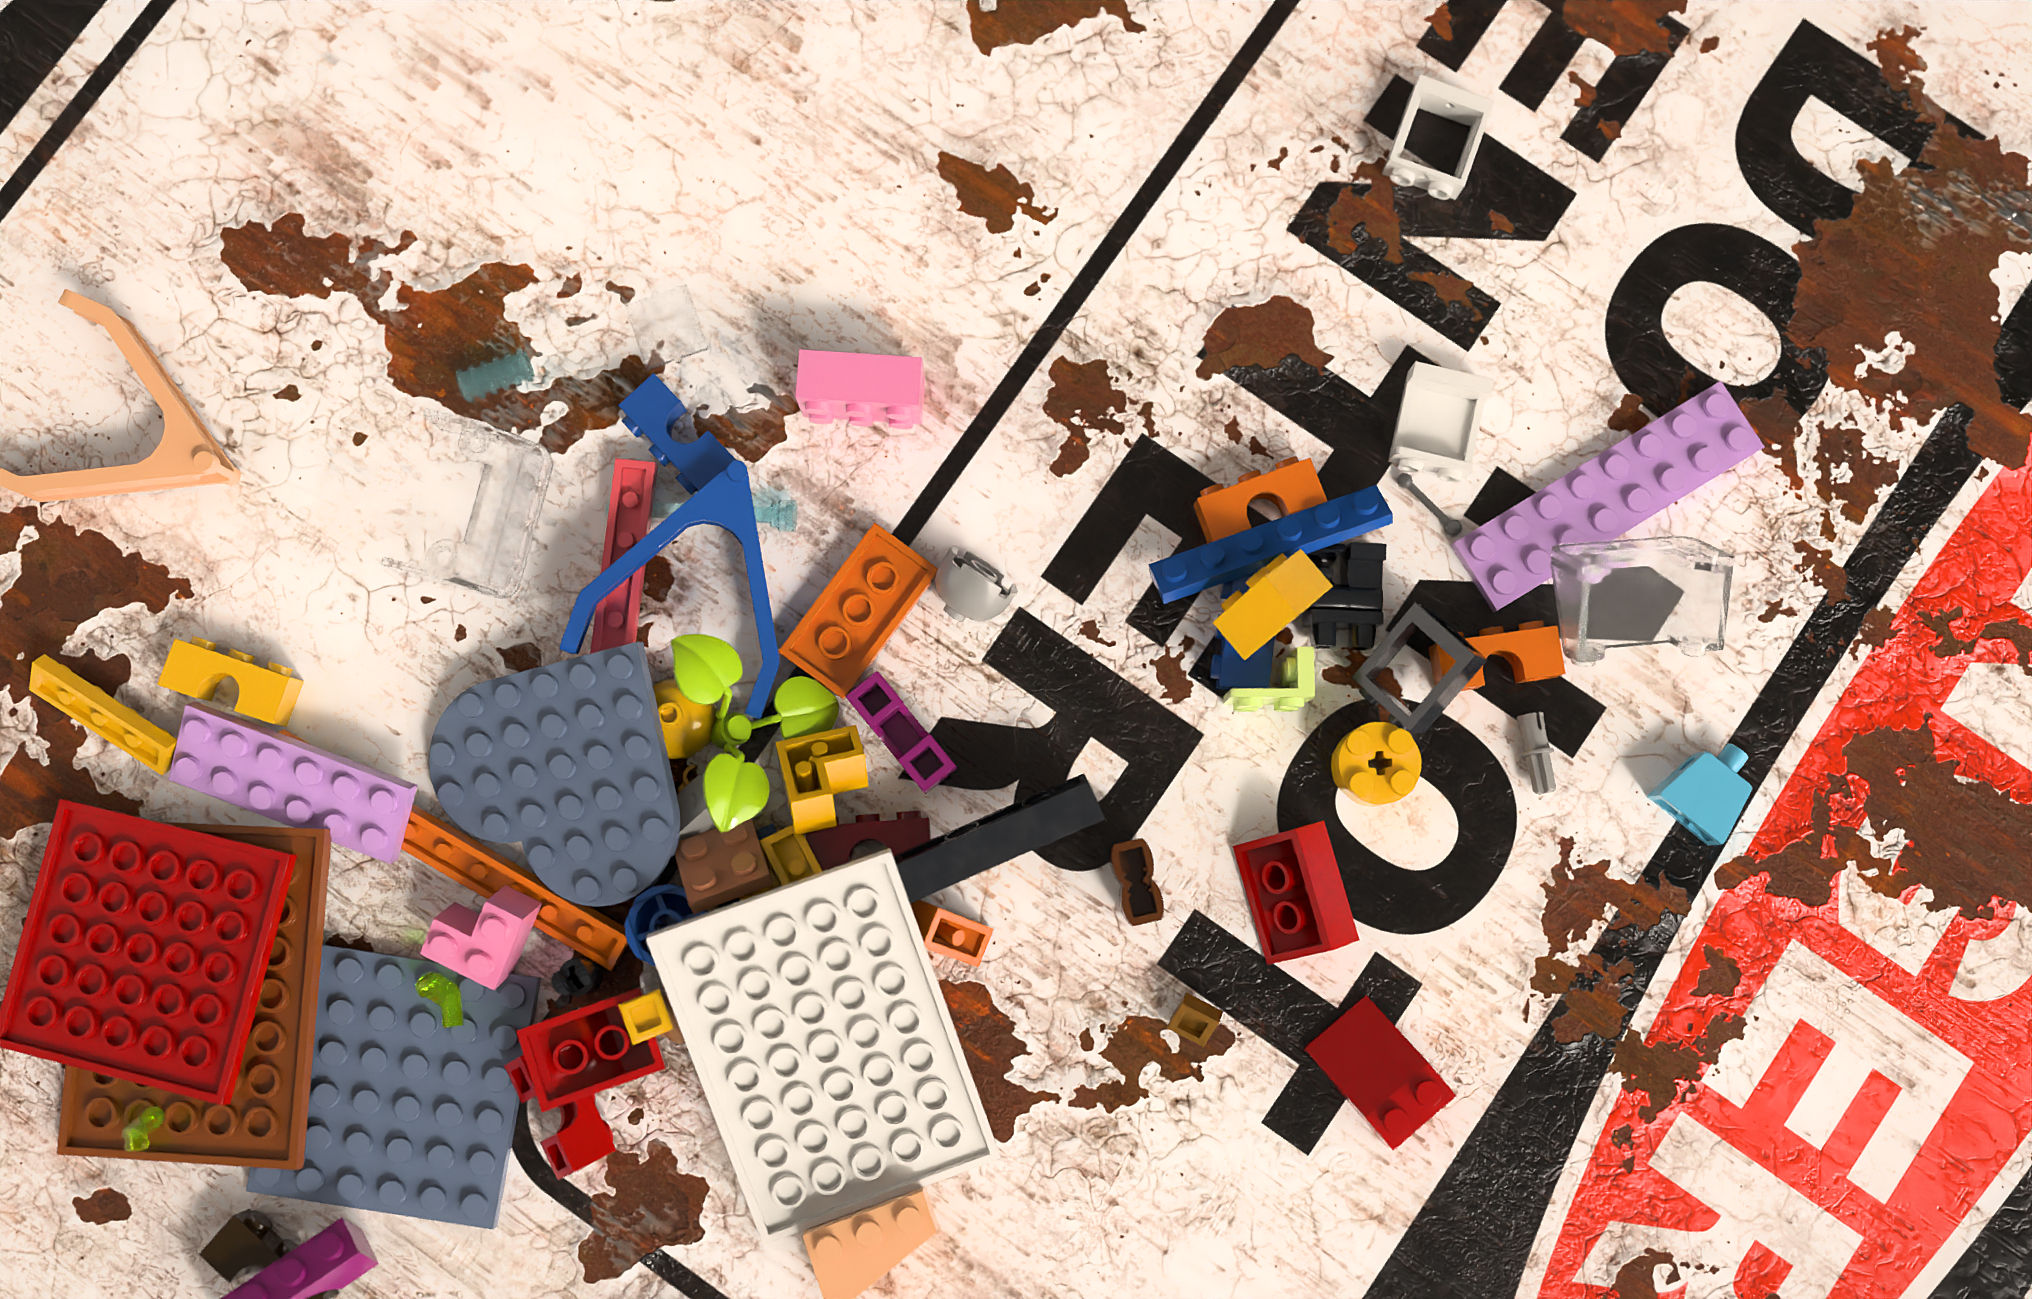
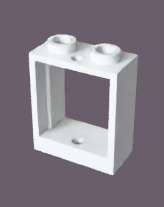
M1420 74L1410 94L1382 174L1389 176L1398 185H1414L1426 189L1435 198L1443 200L1451 198L1456 200L1467 181L1494 100ZM1417 108L1471 126L1454 177L1400 158Z

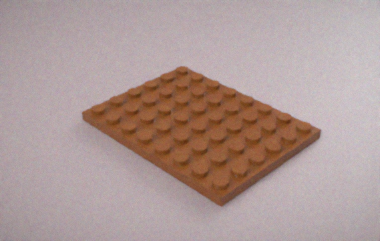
M164 822L297 855L231 1104L219 1105L65 1065L56 1155L287 1170L301 1169L304 1167L332 837L330 829Z

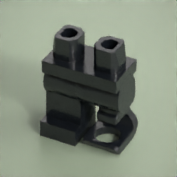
M1350 542L1345 546V544L1336 543L1306 554L1333 585L1331 589L1303 612L1302 628H1309L1311 647H1314V649H1333L1336 647V629H1348V649L1367 651L1374 648L1376 628L1384 624L1382 577L1387 544ZM1340 555V584H1335L1333 582L1334 569H1330V567L1335 562L1337 556Z

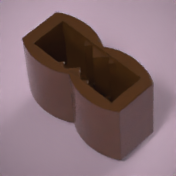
M1143 838L1112 845L1109 853V863L1114 878L1121 885L1119 889V906L1124 919L1130 926L1162 920L1164 902L1158 885L1152 879L1154 859L1150 847Z

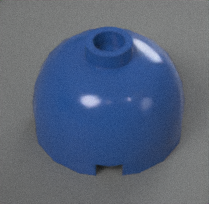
M672 884L651 887L635 899L629 915L626 917L624 926L627 943L636 957L652 966H656L646 940L647 934L708 913V909L693 914L688 904L684 887Z

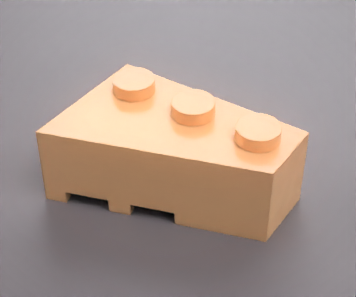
M925 1186L805 1230L802 1236L823 1299L856 1298L936 1234L938 1221Z

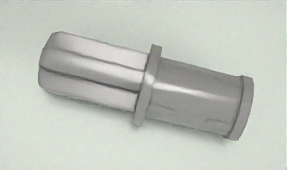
M1543 712L1517 716L1524 749L1521 757H1526L1533 792L1538 795L1552 793L1556 791L1550 753L1554 752V748L1549 747Z

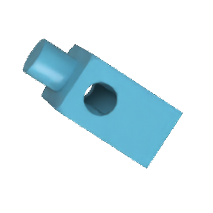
M1730 743L1724 747L1717 758L1708 751L1694 753L1653 789L1647 798L1708 846L1723 845L1752 791V786L1737 774L1749 757L1743 750Z

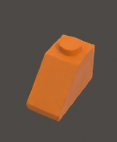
M921 899L910 903L926 949L979 967L994 929Z

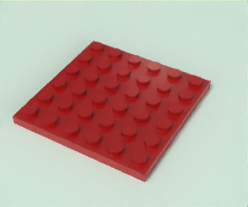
M60 799L0 1008V1048L219 1105L231 1104L297 855L73 800Z

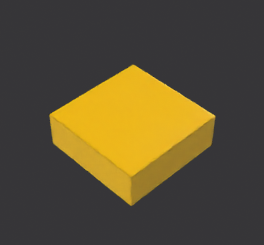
M660 989L619 1004L633 1045L674 1029Z

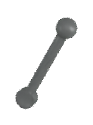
M1401 473L1397 477V484L1401 488H1407L1445 525L1447 535L1453 537L1462 531V524L1458 520H1450L1413 483L1410 474Z

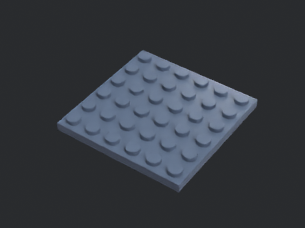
M322 944L304 1167L297 1170L250 1167L246 1191L491 1230L495 1229L499 1220L520 1102L504 1065L524 1055L516 1031L531 1026L534 1023L542 977L511 973L500 986L492 990L435 961Z

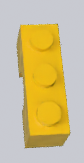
M192 636L190 643L174 639L157 685L198 699L212 701L218 685L223 680L233 677L239 685V698L234 711L287 727L304 681L290 677L293 669L270 661L266 668L254 665L255 656L234 649H230L228 656L215 652L217 643L196 636Z

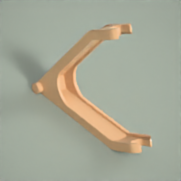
M64 289L58 304L74 310L73 313L105 327L163 411L165 429L161 443L151 456L138 464L30 476H19L0 467V486L35 501L49 502L215 484L231 486L238 483L241 477L239 469L233 466L135 325L126 318L117 315L109 307Z

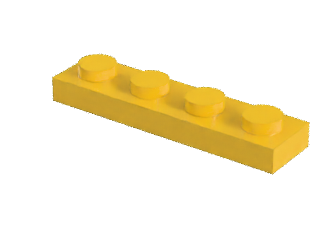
M44 654L32 662L30 691L163 776L171 769L177 739L167 730L157 727L140 716L134 709L121 704L107 695L100 687L90 684L73 673L67 666L59 664Z

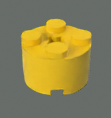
M1372 722L1352 730L1338 743L1331 759L1332 777L1340 791L1355 803L1368 807L1386 805L1401 800L1414 790L1421 773V755L1412 735L1408 731L1398 728L1394 724ZM1375 755L1378 761L1383 762V769L1378 770V773L1375 768H1369L1368 761L1374 759Z

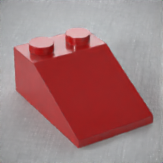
M637 988L516 1031L541 1112L668 1068L659 1036L657 1035L633 1045L619 1008V1004L644 995L643 988Z
M1364 995L1303 1048L1379 1140L1392 1151L1398 1148L1457 1096L1430 1063L1367 995Z

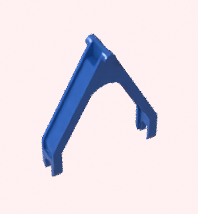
M735 460L729 463L723 471L581 590L559 649L571 654H579L597 604L687 528L702 524L720 526L735 536L744 551L763 660L745 713L748 716L760 719L777 674L780 660L747 466L742 461Z

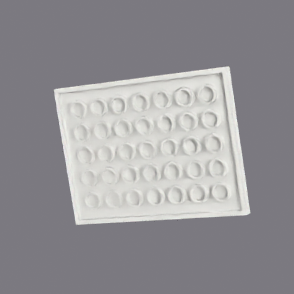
M890 848L647 934L648 946L763 1245L1001 1159Z

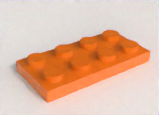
M874 522L778 652L838 697L845 700V696L852 691L936 578L938 568Z

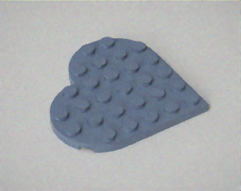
M634 642L478 683L457 696L441 715L435 727L430 745V777L433 789L442 808L463 830L473 836L491 842L513 843L521 841L527 860L538 878L557 895L581 905L608 906L631 900L650 889L661 878V873L667 866L671 856L675 855L678 846L681 826L680 810L643 642Z

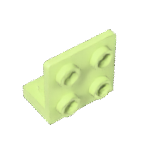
M1296 647L1286 656L1285 662H1281L1280 685L1287 688L1230 689L1223 696V704L1233 705V711L1235 712L1258 711V708H1261L1262 705H1274V711L1276 712L1298 711V708L1304 707L1306 702L1315 697L1314 647Z

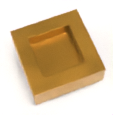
M1186 992L1172 1014L1167 1029L1204 1047L1220 1023L1223 1011Z

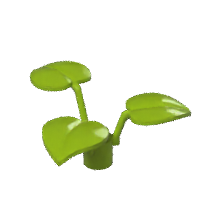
M706 634L681 635L671 640L674 677L681 693L691 702L702 705L715 703L724 694L720 710L715 713L717 719L712 727L711 741L715 746L723 749L725 753L730 752L736 758L729 754H719L712 758L705 768L703 775V792L706 807L714 825L719 832H726L757 815L765 806L770 791L769 782L764 770L756 763H744V753L735 746L745 743L749 739L752 729L780 722L781 735L784 740L829 731L837 720L839 703L837 698L819 682L809 677L799 676L787 679L777 688L773 703L778 714L751 722L741 713L733 712L728 714L727 711L732 698V691L728 686L736 683L741 678L743 672L738 653L727 642Z

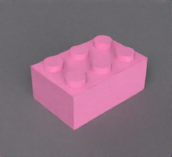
M799 349L795 398L803 417H809L810 422L831 424L833 419L849 420V424L861 427L872 426L873 421L889 422V427L896 429H911L913 424L922 425L925 389L922 357Z

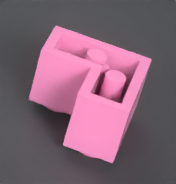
M507 885L485 901L480 914L454 902L433 919L420 954L495 990L507 979L509 974L514 973L542 903Z

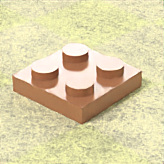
M752 818L726 832H719L717 828H713L678 841L675 858L688 904L693 914L773 885Z

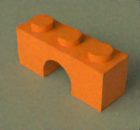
M1297 456L1290 457L1275 464L1276 470L1263 475H1261L1260 470L1251 471L1238 477V484L1224 488L1223 484L1219 483L1200 491L1201 497L1196 499L1193 507L1207 543L1251 529L1247 517V505L1255 500L1263 499L1274 503L1282 517L1328 502L1311 458L1299 461Z
M1532 621L1519 624V631L1504 633L1503 626L1490 627L1479 630V637L1465 638L1486 658L1489 655H1499L1505 658L1512 666L1515 684L1551 679L1566 674L1557 625L1544 627L1543 621ZM1458 632L1464 638L1463 632ZM1437 643L1428 647L1435 686L1456 662ZM1483 666L1461 691L1474 690L1485 685Z

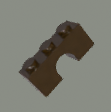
M249 1208L233 1215L198 1255L230 1283L246 1275L253 1266L268 1267L298 1247V1245L289 1239H282L271 1229L273 1224L267 1216L259 1211H252ZM337 1289L328 1290L306 1299H335L340 1292Z

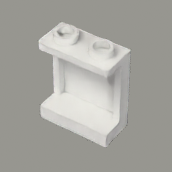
M1416 361L1407 373L1388 462L1398 464V469L1409 473H1421L1422 470L1437 473L1438 479L1447 482H1461V479L1466 480L1474 473L1475 464L1472 463L1485 400L1492 393L1494 379Z

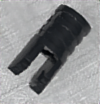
M587 957L573 958L566 961L560 970L553 974L551 978L552 988L558 994L564 996L589 994L601 986L604 972L601 965ZM577 975L582 983L576 984L573 977Z

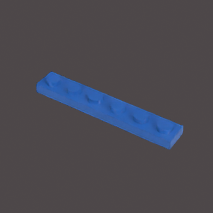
M1373 485L1148 564L1149 572L1163 603L1166 604L1257 572L1282 553L1287 558L1300 549L1305 554L1393 524V513L1377 485Z

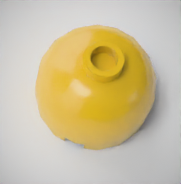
M665 679L654 684L653 689L668 758L688 759L696 755V753L702 751L705 746L711 743V731L717 719L715 713L718 711L715 703L702 705L691 702L681 693L675 679Z

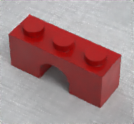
M524 1055L504 1065L521 1103L537 1097ZM595 1094L559 1106L561 1123L555 1134L540 1142L557 1180L573 1174L616 1151L613 1144L612 1130L608 1123L602 1120L596 1108Z

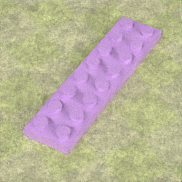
M1719 381L1457 540L1451 547L1494 613L1755 454L1765 446L1723 383Z

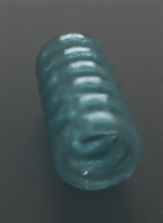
M517 348L516 353L512 355L510 352L504 353V358L501 359L498 356L492 357V362L489 363L486 360H482L478 367L474 364L468 365V370L466 371L459 368L455 374L459 390L468 403L475 402V397L478 396L480 399L487 398V393L489 392L496 395L499 393L498 389L501 388L505 391L510 390V385L515 384L517 387L522 386V381L527 380L529 383L533 382L535 377L531 361L526 351H523L522 348Z

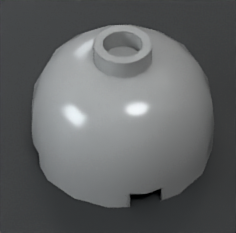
M950 547L936 571L935 579L938 595L946 603L943 610L959 622H963L966 618L976 622L989 621L1000 615L1017 595L1018 590L1016 586L1012 583L1007 589L1001 583L1005 576L992 565L969 551L961 557L957 555L959 547Z

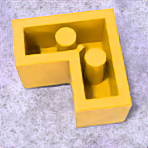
M1302 549L1289 558L1282 553L1245 582L1250 589L1244 595L1237 590L1220 605L1225 612L1212 623L1240 656L1246 660L1331 589L1333 585Z
M852 725L775 742L780 774L796 835L837 826L833 795L869 787L865 753L857 726Z

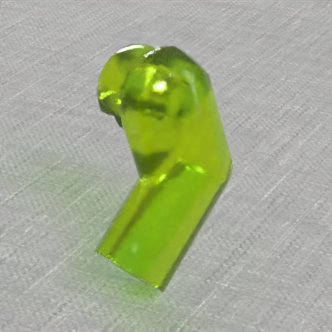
M430 972L421 976L415 984L416 992L420 997H426L441 1007L442 1028L464 1025L459 986L440 973Z
M147 1108L123 1129L121 1138H125L124 1148L126 1151H142L149 1147L148 1134L158 1130L164 1121V1113L160 1108Z

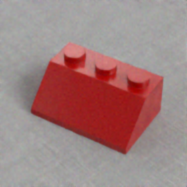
M1324 821L1232 846L1267 965L1333 951L1360 940Z

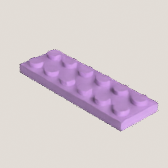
M195 701L185 705L168 778L170 781L294 828L330 829L331 842L392 864L399 858L417 789V784Z

